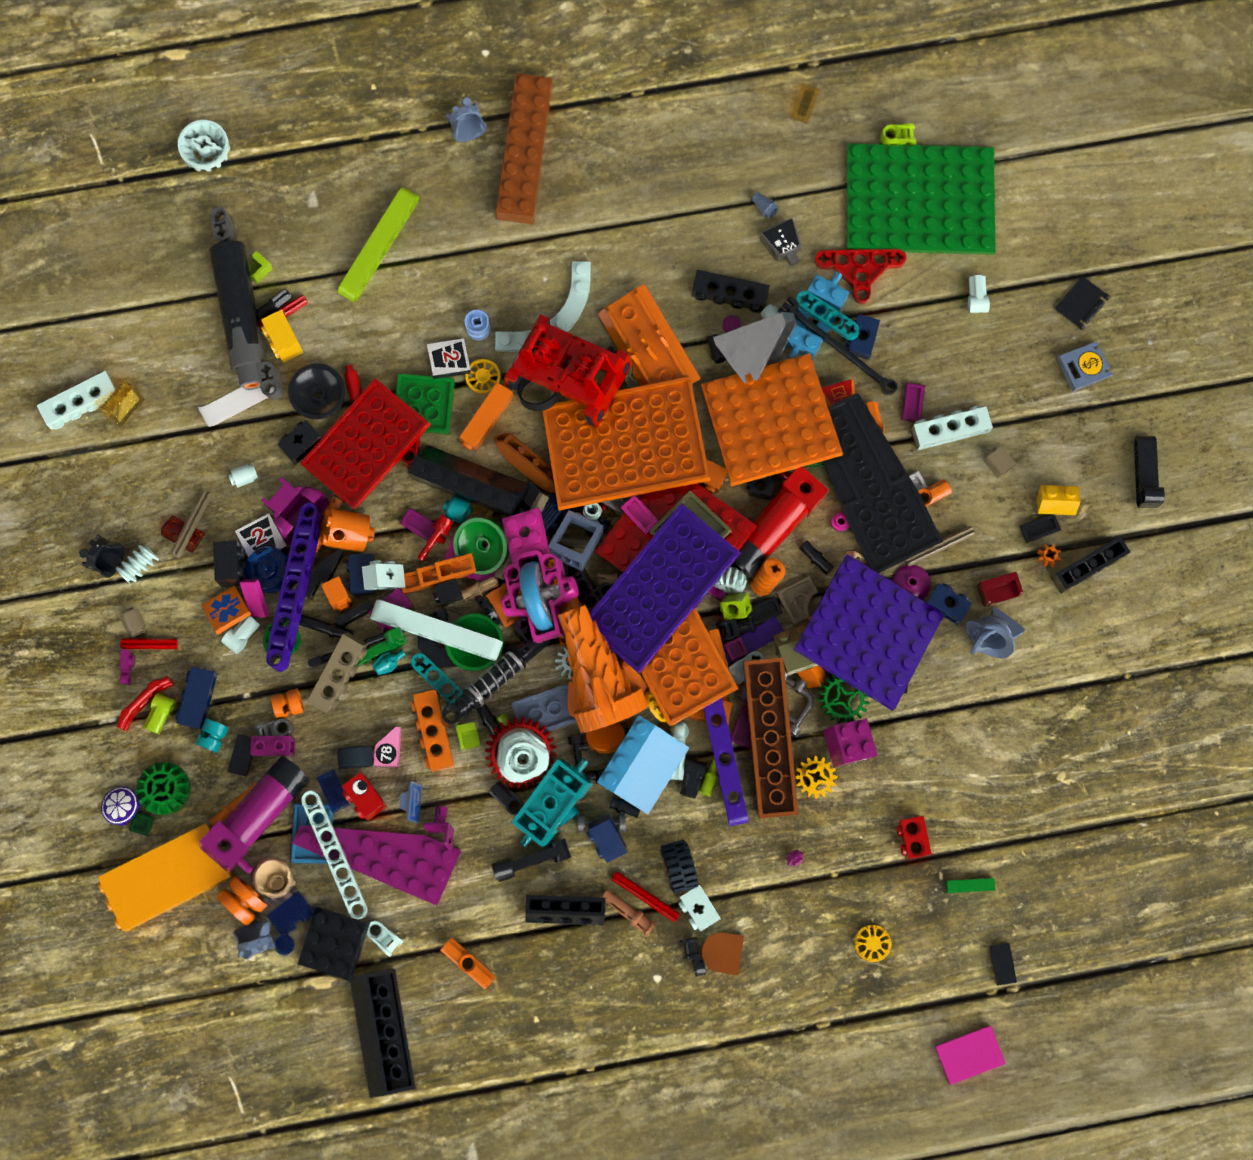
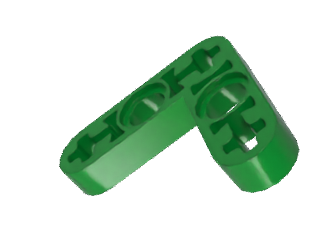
M394 628L385 633L386 641L367 649L363 660H359L356 666L365 665L385 653H390L406 645L408 642L401 628Z

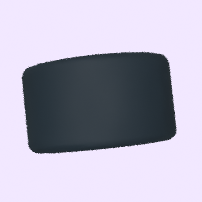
M352 746L337 749L338 767L340 769L373 766L371 746Z

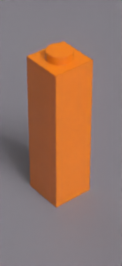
M498 382L495 384L460 435L459 439L462 447L468 451L472 449L477 452L513 399L514 395L511 390Z

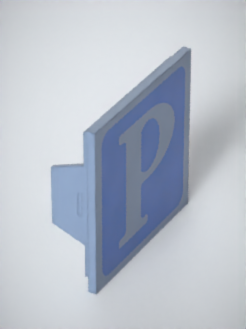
M410 781L408 783V791L400 794L399 808L406 811L407 821L419 824L422 785Z

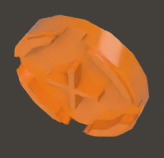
M618 722L586 732L589 748L591 750L594 749L600 754H610L617 751L625 738L624 729Z

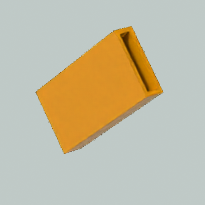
M205 823L98 877L100 881L98 887L102 893L106 894L108 899L106 901L107 907L110 911L114 912L116 916L114 922L118 929L129 931L234 878L232 871L230 874L199 848V842L212 829L210 824Z

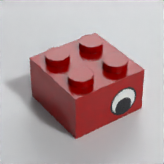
M362 772L342 785L344 789L342 794L348 802L356 805L353 809L362 819L365 818L369 821L388 807Z

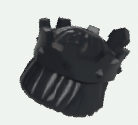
M98 534L96 535L97 541L91 539L89 545H91L89 551L86 548L79 551L81 558H87L86 562H82V566L100 572L105 578H110L117 571L116 567H119L123 560L124 546L121 543L111 542Z

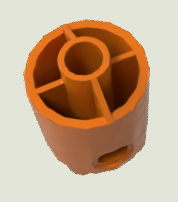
M334 508L325 509L324 520H326L325 526H321L320 530L322 545L363 552L367 542H373L375 528L370 527L369 515Z

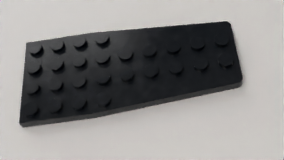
M855 393L829 406L828 410L843 455L825 460L824 464L847 522L869 567L877 573H881L942 543L943 540L917 488L861 396Z

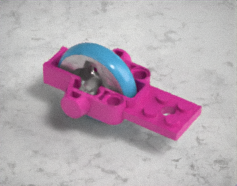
M536 508L503 518L502 521L512 564L508 565L504 571L508 594L501 598V604L507 617H528L532 638L536 643H543V641L560 636L564 637L565 635L557 615L561 614L559 608L578 596V586L573 577L565 576L562 560L550 553L540 509ZM528 527L530 530L529 535L522 537V529ZM539 557L540 562L532 561L523 565L524 561ZM554 559V566L549 568V561ZM518 570V576L513 579V572ZM557 578L558 584L553 585L554 580ZM521 589L522 595L518 596V591Z

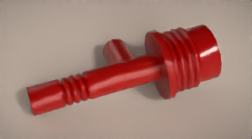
M443 514L437 518L435 523L431 525L435 528V531L418 555V559L424 561L436 542L440 544L445 543L446 539L441 534L447 536L454 521L448 519Z

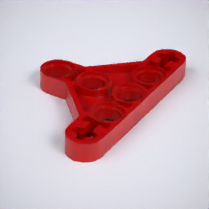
M899 249L823 250L818 252L815 257V265L818 268L833 269L838 272V275L839 273L842 274V278L853 287V298L858 304L868 302L871 296V285L888 268H901L906 261L905 252ZM843 255L847 258V262L840 264L837 261V257ZM862 255L866 261L860 264L856 261L855 257ZM896 255L901 259L899 263L896 262V259H893ZM821 256H825V264H823L822 260H820ZM874 256H883L884 262H875ZM858 273H864L866 275V280L859 281L857 280L856 275ZM865 291L867 298H858L857 292Z

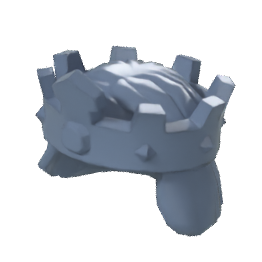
M465 97L462 100L464 107L458 108L454 106L452 107L454 112L446 114L447 121L452 128L453 138L457 142L474 140L483 135L487 130V125L481 118L478 103L474 102L471 105V99Z
M263 921L234 930L233 935L238 942V957L250 960L254 954L262 953L268 947L269 949L275 947L273 939L269 934L270 921Z

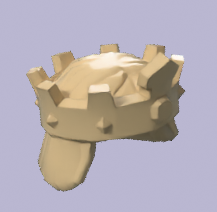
M268 858L256 866L257 869L254 870L252 878L255 890L262 895H266L272 901H276L278 898L290 900L292 896L290 890L292 886H295L296 881L293 880V871L288 865L278 858Z

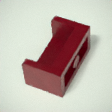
M1017 571L982 581L977 585L984 607L1020 597L1024 593Z

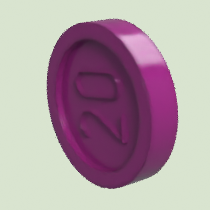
M727 316L722 322V329L725 333L741 327V322L736 316Z

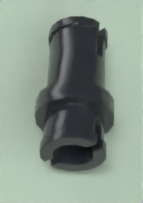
M613 797L609 807L610 809L617 810V813L622 812L635 818L640 813V809L622 798Z

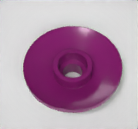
M917 565L901 567L895 573L892 581L921 600L926 597L931 586L928 573ZM914 579L916 581V584L911 585L909 583V580Z

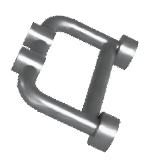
M785 671L786 684L796 693L806 698V704L796 718L789 714L790 733L793 737L797 738L801 732L799 729L800 725L814 705V698L812 693L805 688L806 682L800 678L794 681ZM740 689L736 697L747 704L746 692Z

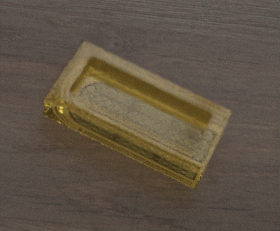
M802 84L790 119L808 124L820 89Z

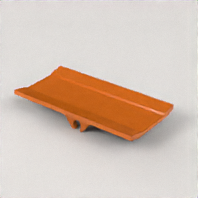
M645 284L635 288L598 313L616 347L629 353L633 367L632 374L639 386L689 376L691 377L692 384L701 379Z

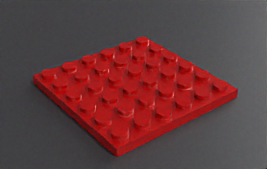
M697 483L637 496L660 521L691 491L732 530L724 539L738 551L757 528L756 524ZM624 513L595 552L621 572H624L653 538V535L650 532L645 535L632 519Z

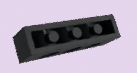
M697 270L691 296L699 301L710 300L718 305L729 304L736 309H742L743 307L748 308L752 312L760 313V311L765 309L770 285ZM714 286L717 290L712 292L707 287ZM733 290L735 294L727 295L725 291ZM751 294L753 298L746 299L744 295Z
M1120 536L1057 572L1051 579L1060 594L1126 557L1131 552Z
M526 895L525 923L604 925L606 898Z

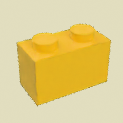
M1040 485L1036 498L1038 514L1076 515L1081 502L1079 486Z

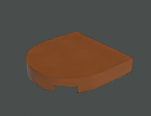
M722 932L709 936L702 946V957L706 966L715 972L739 975L744 936Z

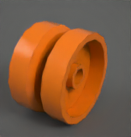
M235 876L229 882V886L235 895L231 891L223 889L216 897L236 918L249 926L255 919V915L249 907L256 912H262L268 904L251 885Z

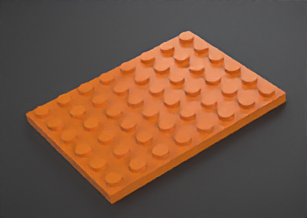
M690 376L619 390L598 428L588 424L584 415L587 406L574 400L556 403L551 408L543 411L559 510L710 481Z

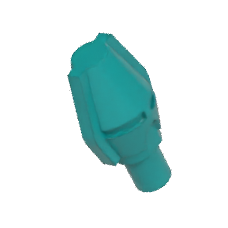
M403 650L395 654L385 653L375 661L372 667L377 675L390 673L397 667L398 661L406 655Z

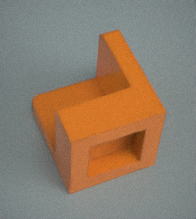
M819 665L797 672L800 678L807 683V688L821 687V684H824L825 679L830 675L826 674V670Z

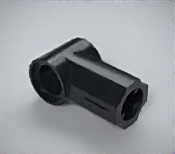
M688 758L680 795L692 799L696 798L700 781L703 779L706 770V762Z
M501 780L495 783L489 791L513 816H516L525 804L505 784H502ZM518 801L520 809L514 812L511 810V804Z

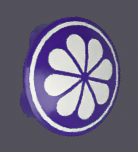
M116 787L110 790L104 797L101 811L107 822L113 825L124 826L133 819L141 804L132 789Z

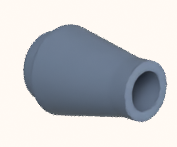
M757 192L751 200L764 217L770 219L778 212L779 207L777 203Z

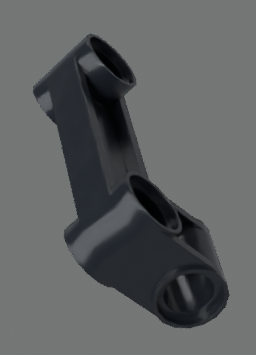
M566 839L550 843V849L511 861L509 857L491 863L496 881L501 882L515 877L514 872L554 859V862L557 863L571 858Z

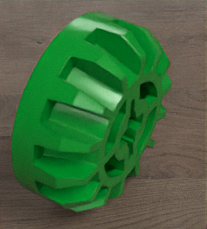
M165 761L153 763L142 771L143 773L140 778H137V790L135 792L138 795L139 803L151 813L157 815L174 814L181 810L189 800L191 794L190 779L181 767ZM158 774L168 775L165 779L155 780L153 778ZM151 780L153 782L152 792L149 794L148 783ZM161 784H162V785H165V787H164V788L166 789L165 792H162V791H161V788H160V785H161ZM161 797H169L167 800L158 801Z

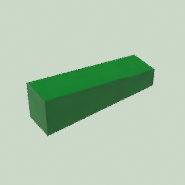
M994 878L944 881L945 894L995 891Z

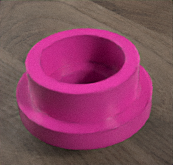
M836 513L832 517L831 525L836 531L843 532L849 528L844 513ZM838 519H843L844 524L840 525Z

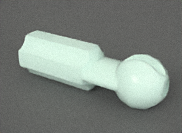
M678 722L672 725L670 729L671 736L685 745V740L689 734L687 724ZM685 756L670 780L683 781Z

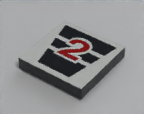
M464 338L427 344L433 379L471 373Z
M269 513L235 531L253 565L287 548Z

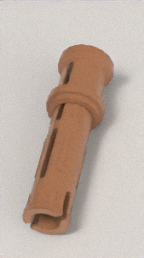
M609 889L601 897L606 898L605 903L629 920L632 927L635 926L642 931L645 937L648 936L656 925L655 921L651 922L643 916V912H637Z

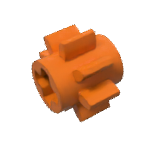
M1045 544L1043 550L1037 551L1040 555L1037 562L1041 561L1044 568L1049 564L1053 568L1055 562L1061 561L1058 557L1061 550L1057 551L1054 544L1051 547ZM1046 554H1048V555L1051 554V555H1052V558H1050V557L1047 558V557H1046Z

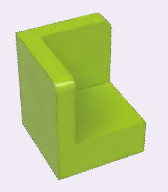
M256 251L252 255L253 262L249 265L251 279L258 285L273 268L270 262Z
M475 722L456 726L462 751L480 747Z

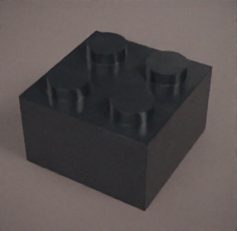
M237 540L213 542L215 581L221 587L241 586L240 582L247 579V569H244V561L247 560L246 550H243V546Z

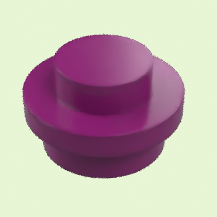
M798 849L792 851L786 857L787 865L789 867L800 865L804 861V853Z

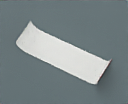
M274 386L271 387L270 393L275 390ZM240 387L206 406L198 407L207 426L211 427L268 397L262 393L261 388L246 390Z

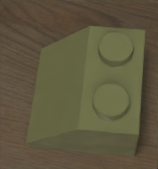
M807 625L773 635L776 653L779 658H783L784 669L787 675L818 666L794 651Z

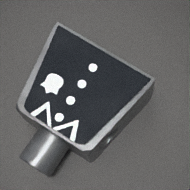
M793 218L761 232L760 241L777 262L786 258L788 264L793 266L800 261L796 253L801 250L802 244Z

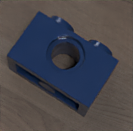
M858 314L857 319L852 321L858 324L859 334H864L866 339L861 340L857 337L854 340H847L845 347L849 348L848 350L855 356L869 360L880 320Z
M939 583L926 604L939 610V613L943 614V617L959 625L972 603L967 596L961 593L958 595L953 592L949 585L944 583L941 585ZM945 599H951L954 606L948 607L945 604Z

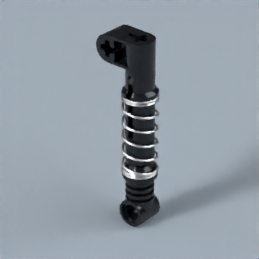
M519 617L514 627V633L522 643L515 649L507 651L505 653L506 656H502V660L499 663H494L495 666L490 670L486 669L487 673L484 676H478L479 680L476 683H470L473 688L467 686L463 690L461 697L457 698L458 700H455L454 703L443 709L441 722L446 728H455L468 715V712L471 713L472 709L482 707L484 705L483 697L491 699L493 692H499L501 685H507L509 678H515L517 671L522 672L526 668V664L551 643V640L536 643L533 641L532 634L526 637L527 632H531L528 617ZM521 625H522L523 627H524V626H528V628H527V629L524 628V629L522 630V629H521ZM448 713H454L456 715V719L452 721L448 720L446 718V715Z

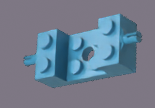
M835 271L831 280H826L816 274L808 289V292L839 312L849 295V291L837 284L842 277V274L839 273L838 275L837 271ZM806 297V298L802 301V303H804V302L809 303V302H808V297ZM818 306L815 309V313L821 315L825 313V308ZM798 308V311L807 318L811 317V315ZM834 316L830 319L831 324L834 323L837 316ZM796 319L797 324L785 346L791 350L788 358H796L798 354L801 356L810 354L813 361L824 340ZM819 321L816 325L828 334L830 328Z

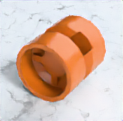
M298 688L287 691L286 695L282 693L271 695V703L277 720L288 717L290 713L293 715L304 713V706Z

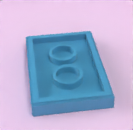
M294 804L292 843L300 825L312 826L303 804ZM323 804L333 826L334 805ZM318 813L314 817V822L321 824L324 821V815ZM292 844L291 863L328 864L325 857Z

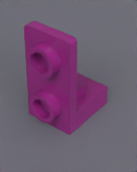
M252 736L251 756L295 758V738L291 736Z

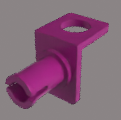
M436 806L434 822L424 823V827L429 833H444L443 844L448 850H452L454 829L449 822H446L448 808L441 806V809H439L440 806Z

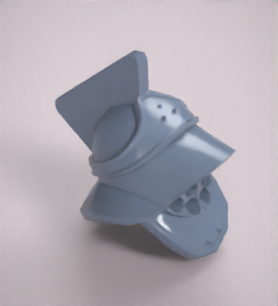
M993 607L989 616L983 617L981 620H970L966 623L967 633L974 643L970 654L974 655L977 652H981L1000 659L1008 658L1014 652V639L1022 635L1025 629L997 607Z

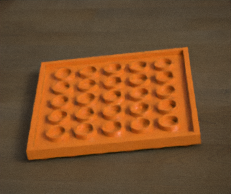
M810 354L765 366L757 381L753 380L751 374H747V383H744L739 375L735 374L701 384L731 487L843 455Z

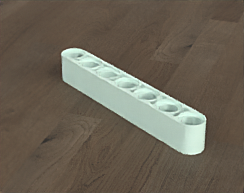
M376 600L370 619L395 628L400 627L403 631L493 661H497L503 644L502 641L382 600Z
M307 791L301 799L303 807L351 917L362 919L366 916L368 908L320 796L314 791ZM310 795H314L317 799L316 803L312 806H308L306 803V799ZM318 813L324 815V821L321 824L314 822V817ZM326 831L332 833V839L329 842H323L322 834ZM334 849L340 852L339 859L335 861L331 860L329 856L330 852ZM340 868H346L348 871V875L344 879H340L337 875ZM348 886H353L356 889L353 897H347L345 894V889ZM357 904H361L364 908L363 913L359 916L353 913V907Z

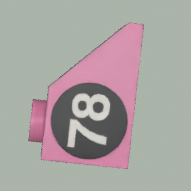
M395 727L375 745V750H372L375 767L399 768L402 731L400 727Z

